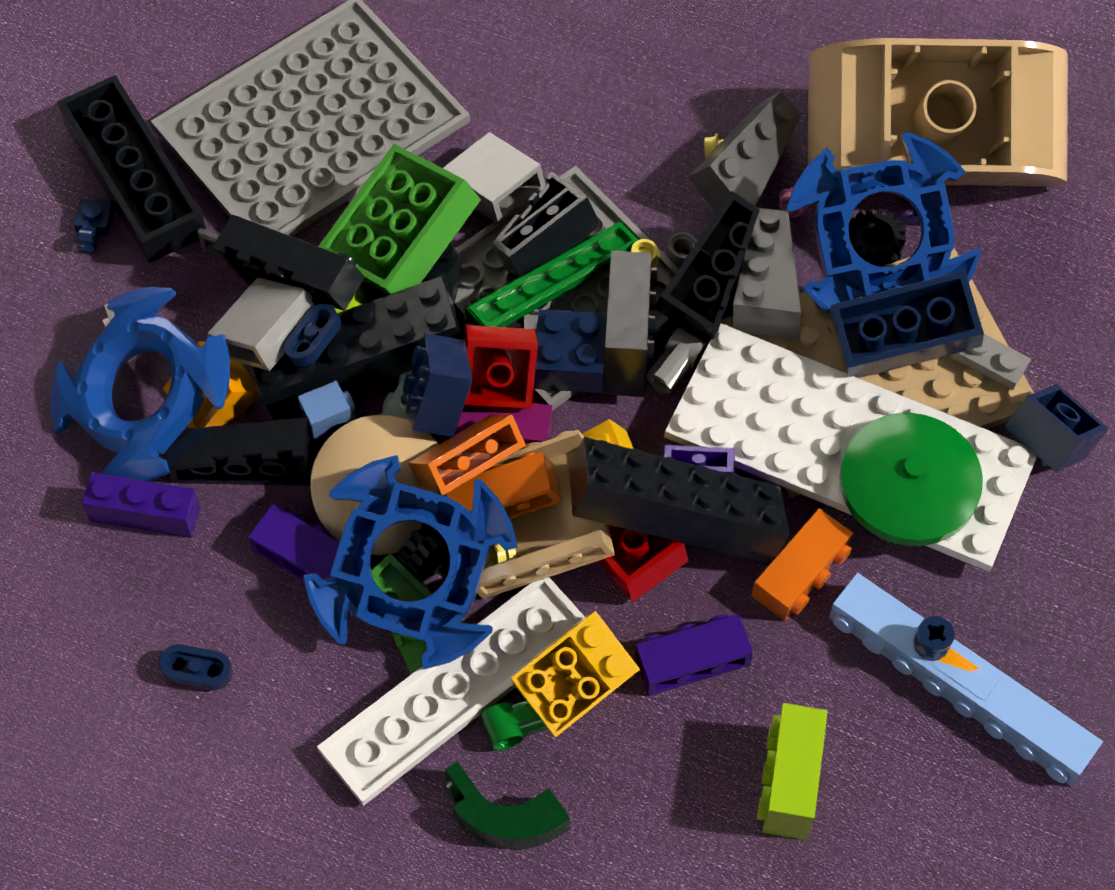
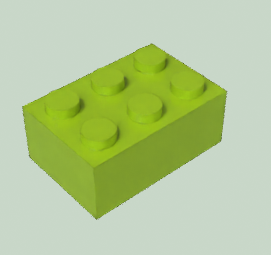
M783 703L780 715L773 714L766 743V749L770 750L767 752L761 784L768 786L763 785L756 818L757 820H763L762 833L800 840L807 839L815 819L828 710Z

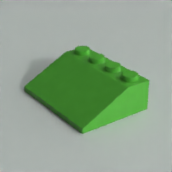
M393 144L318 247L337 254L344 253L352 257L356 261L355 266L365 276L362 282L379 294L387 296L418 285L423 281L481 199L465 179Z

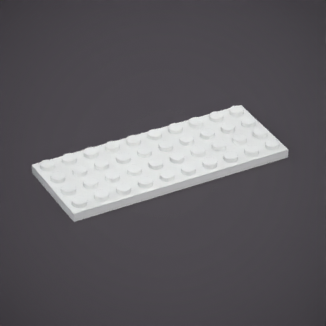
M722 323L715 338L710 340L664 434V438L684 446L735 448V467L852 515L841 493L839 474L844 452L855 434L868 423L880 417L896 413H916L939 419L956 429L974 449L982 469L983 488L977 508L969 522L950 538L925 546L990 572L1037 458V455L1026 445L854 376L848 377L844 372Z

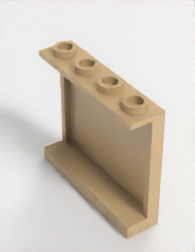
M579 430L564 431L555 438L544 442L527 444L523 449L496 463L507 464L519 460L527 453L543 452L555 466L562 502L511 519L518 548H515L516 558L491 567L488 561H486L477 594L482 599L615 555L608 524L575 517L572 514L569 466L584 438Z

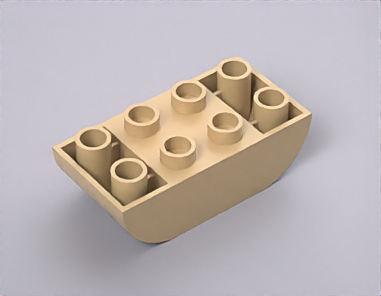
M873 38L839 42L818 48L809 54L808 164L826 148L835 156L832 165L837 171L888 160H901L910 163L901 139L903 133L909 132L928 139L951 154L966 171L956 181L945 180L943 182L945 185L1065 187L1067 185L1068 54L1064 49L1047 43L1025 40Z

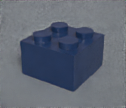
M538 310L536 336L538 349L534 389L602 393L607 313Z
M424 333L421 346H415L413 351L412 366L414 368L412 374H407L404 380L403 394L408 395L406 415L411 416L413 431L454 437L472 383L465 340Z
M1058 384L1028 395L1005 425V428L1012 433V437L1016 442L1026 445L1038 456V460L1043 466L1055 472H1059L1086 459L1109 429Z

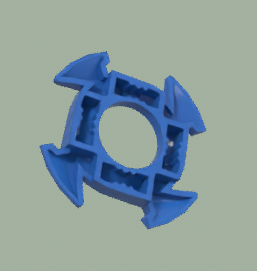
M905 132L901 135V139L910 163L901 160H888L839 171L832 165L835 156L826 148L807 165L795 183L787 204V211L793 212L801 207L817 202L815 233L824 276L820 282L809 281L802 289L817 306L830 315V305L856 299V297H863L964 270L968 282L973 277L981 256L979 248L950 259L951 252L954 249L955 232L946 186L943 183L947 179L956 181L966 171L951 154L932 141ZM871 194H896L907 200L918 214L921 224V237L918 247L912 256L900 265L894 267L872 265L856 253L850 242L849 221L851 214L857 204Z
M147 287L128 291L109 300L107 309L114 312V317L83 358L75 379L65 363L62 361L57 363L51 386L50 401L54 433L59 434L68 429L69 421L74 419L101 446L116 453V457L101 474L151 481L170 473L167 461L160 458L158 452L164 454L195 417L205 400L201 396V392L205 393L216 408L222 409L225 404L230 382V356L225 335L207 337L205 345L200 347L177 325L155 314L175 297L176 292L172 288ZM150 351L161 353L168 361L171 370V385L165 401L157 411L145 419L139 421L122 420L116 413L112 403V388L118 372L128 360L140 353Z
M398 455L364 465L348 474L330 490L329 497L332 499L362 503L357 508H354L346 522L330 574L331 577L323 579L317 573L304 575L303 577L310 604L321 625L338 644L345 645L347 642L348 626L352 612L356 617L372 626L425 641L427 651L421 655L423 669H428L450 663L471 652L492 633L493 627L490 625L459 622L467 614L475 600L490 547L500 545L507 551L518 548L512 522L503 505L481 479H476L474 482V498L471 513L463 505L447 496L398 483L395 475L401 470ZM407 521L421 522L436 529L445 539L450 553V568L442 586L429 597L412 602L399 601L386 595L376 584L370 567L372 549L379 536L391 526Z

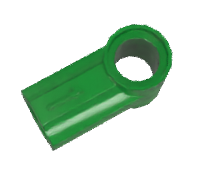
M527 701L515 705L509 702L499 703L487 708L481 714L494 750H505L521 743L524 737L548 730Z

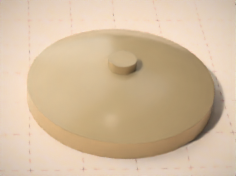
M392 415L361 417L345 424L334 432L324 443L315 459L310 485L315 511L327 531L340 542L346 522L354 508H357L362 503L350 500H335L329 497L330 490L348 474L372 461L398 455L401 470L395 475L396 481L420 488L408 463L438 446L437 441L429 433L413 431L411 421ZM407 521L391 526L379 536L373 546L371 555L384 556L389 553L392 555L400 553V548L405 545L404 541L407 538H411L413 536L411 533L415 529L419 530L422 523Z

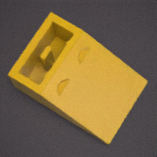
M594 611L585 615L557 637L510 679L555 738L640 669L598 613Z

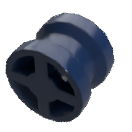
M931 616L924 619L914 636L913 644L918 655L931 661L940 660L945 657L955 636L951 623L939 616Z

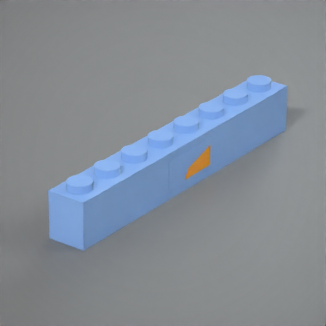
M858 572L833 603L829 618L833 620L834 625L839 630L848 634L852 633L862 640L863 645L869 651L875 654H882L892 661L893 666L899 672L905 675L911 674L922 682L928 692L935 696H942L951 702L958 713L967 718H974L984 725V729L991 736L997 739H1004L1010 743L1021 757L1029 761H1035L1043 766L1048 775L1060 783H1067L1072 787L1103 743L1101 739L955 639L946 656L940 660L931 661L919 656L915 651L913 642L918 627L925 618Z

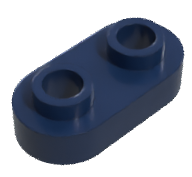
M318 304L309 309L287 338L284 350L294 365L307 366L315 362L340 329L341 320L333 306Z
M176 644L166 648L159 659V666L163 676L168 681L176 684L207 690H219L230 682L233 675L228 657L218 651ZM183 662L186 664L180 671L173 669L177 663ZM213 669L221 671L217 677H209V672Z

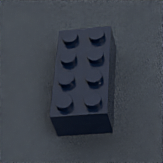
M965 270L830 305L831 320L848 377L860 378L982 347L984 332Z

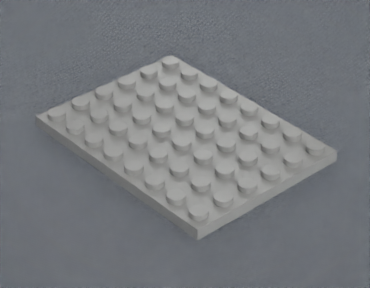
M348 0L151 120L153 130L229 218L233 214L293 236L356 196L393 144L416 155H420L470 122V114L362 0Z

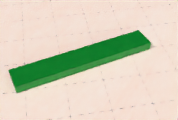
M619 221L466 307L465 316L474 326L506 327L609 268L611 250L630 252L632 245L638 239Z

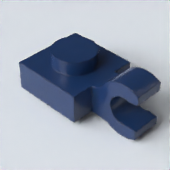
M80 199L74 228L75 232L78 233V243H82L81 253L94 254L98 235H108L114 212L112 201Z

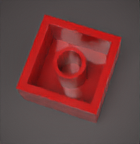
M466 325L465 343L472 383L464 405L532 409L538 349L535 329Z
M608 525L615 555L597 561L633 603L687 563L688 556L685 544L682 542Z

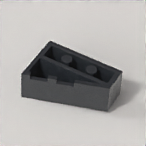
M552 171L546 177L548 184L540 194H532L528 199L530 206L521 216L516 214L492 243L506 271L516 279L570 250L601 226L588 197Z

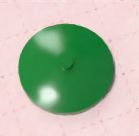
M916 413L886 415L865 425L849 442L844 452L839 474L841 493L853 517L872 534L889 542L907 546H923L938 543L959 532L973 516L983 488V475L979 459L964 436L939 419Z

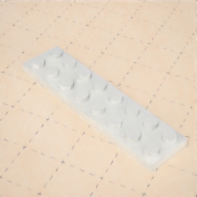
M550 577L529 584L477 624L490 625L493 627V631L474 650L444 665L423 669V666L319 744L317 746L318 752L364 806L480 716L484 710L512 691L516 686L510 678L557 637L582 619L584 615Z

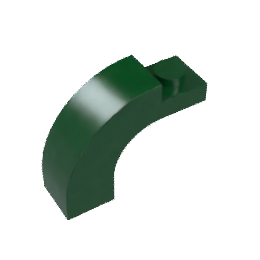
M458 761L445 768L447 782L443 784L444 788L454 803L459 800L461 801L453 806L454 819L467 833L485 844L509 850L530 849L546 844L570 829V817L550 788L524 804L501 806L490 802L480 794Z

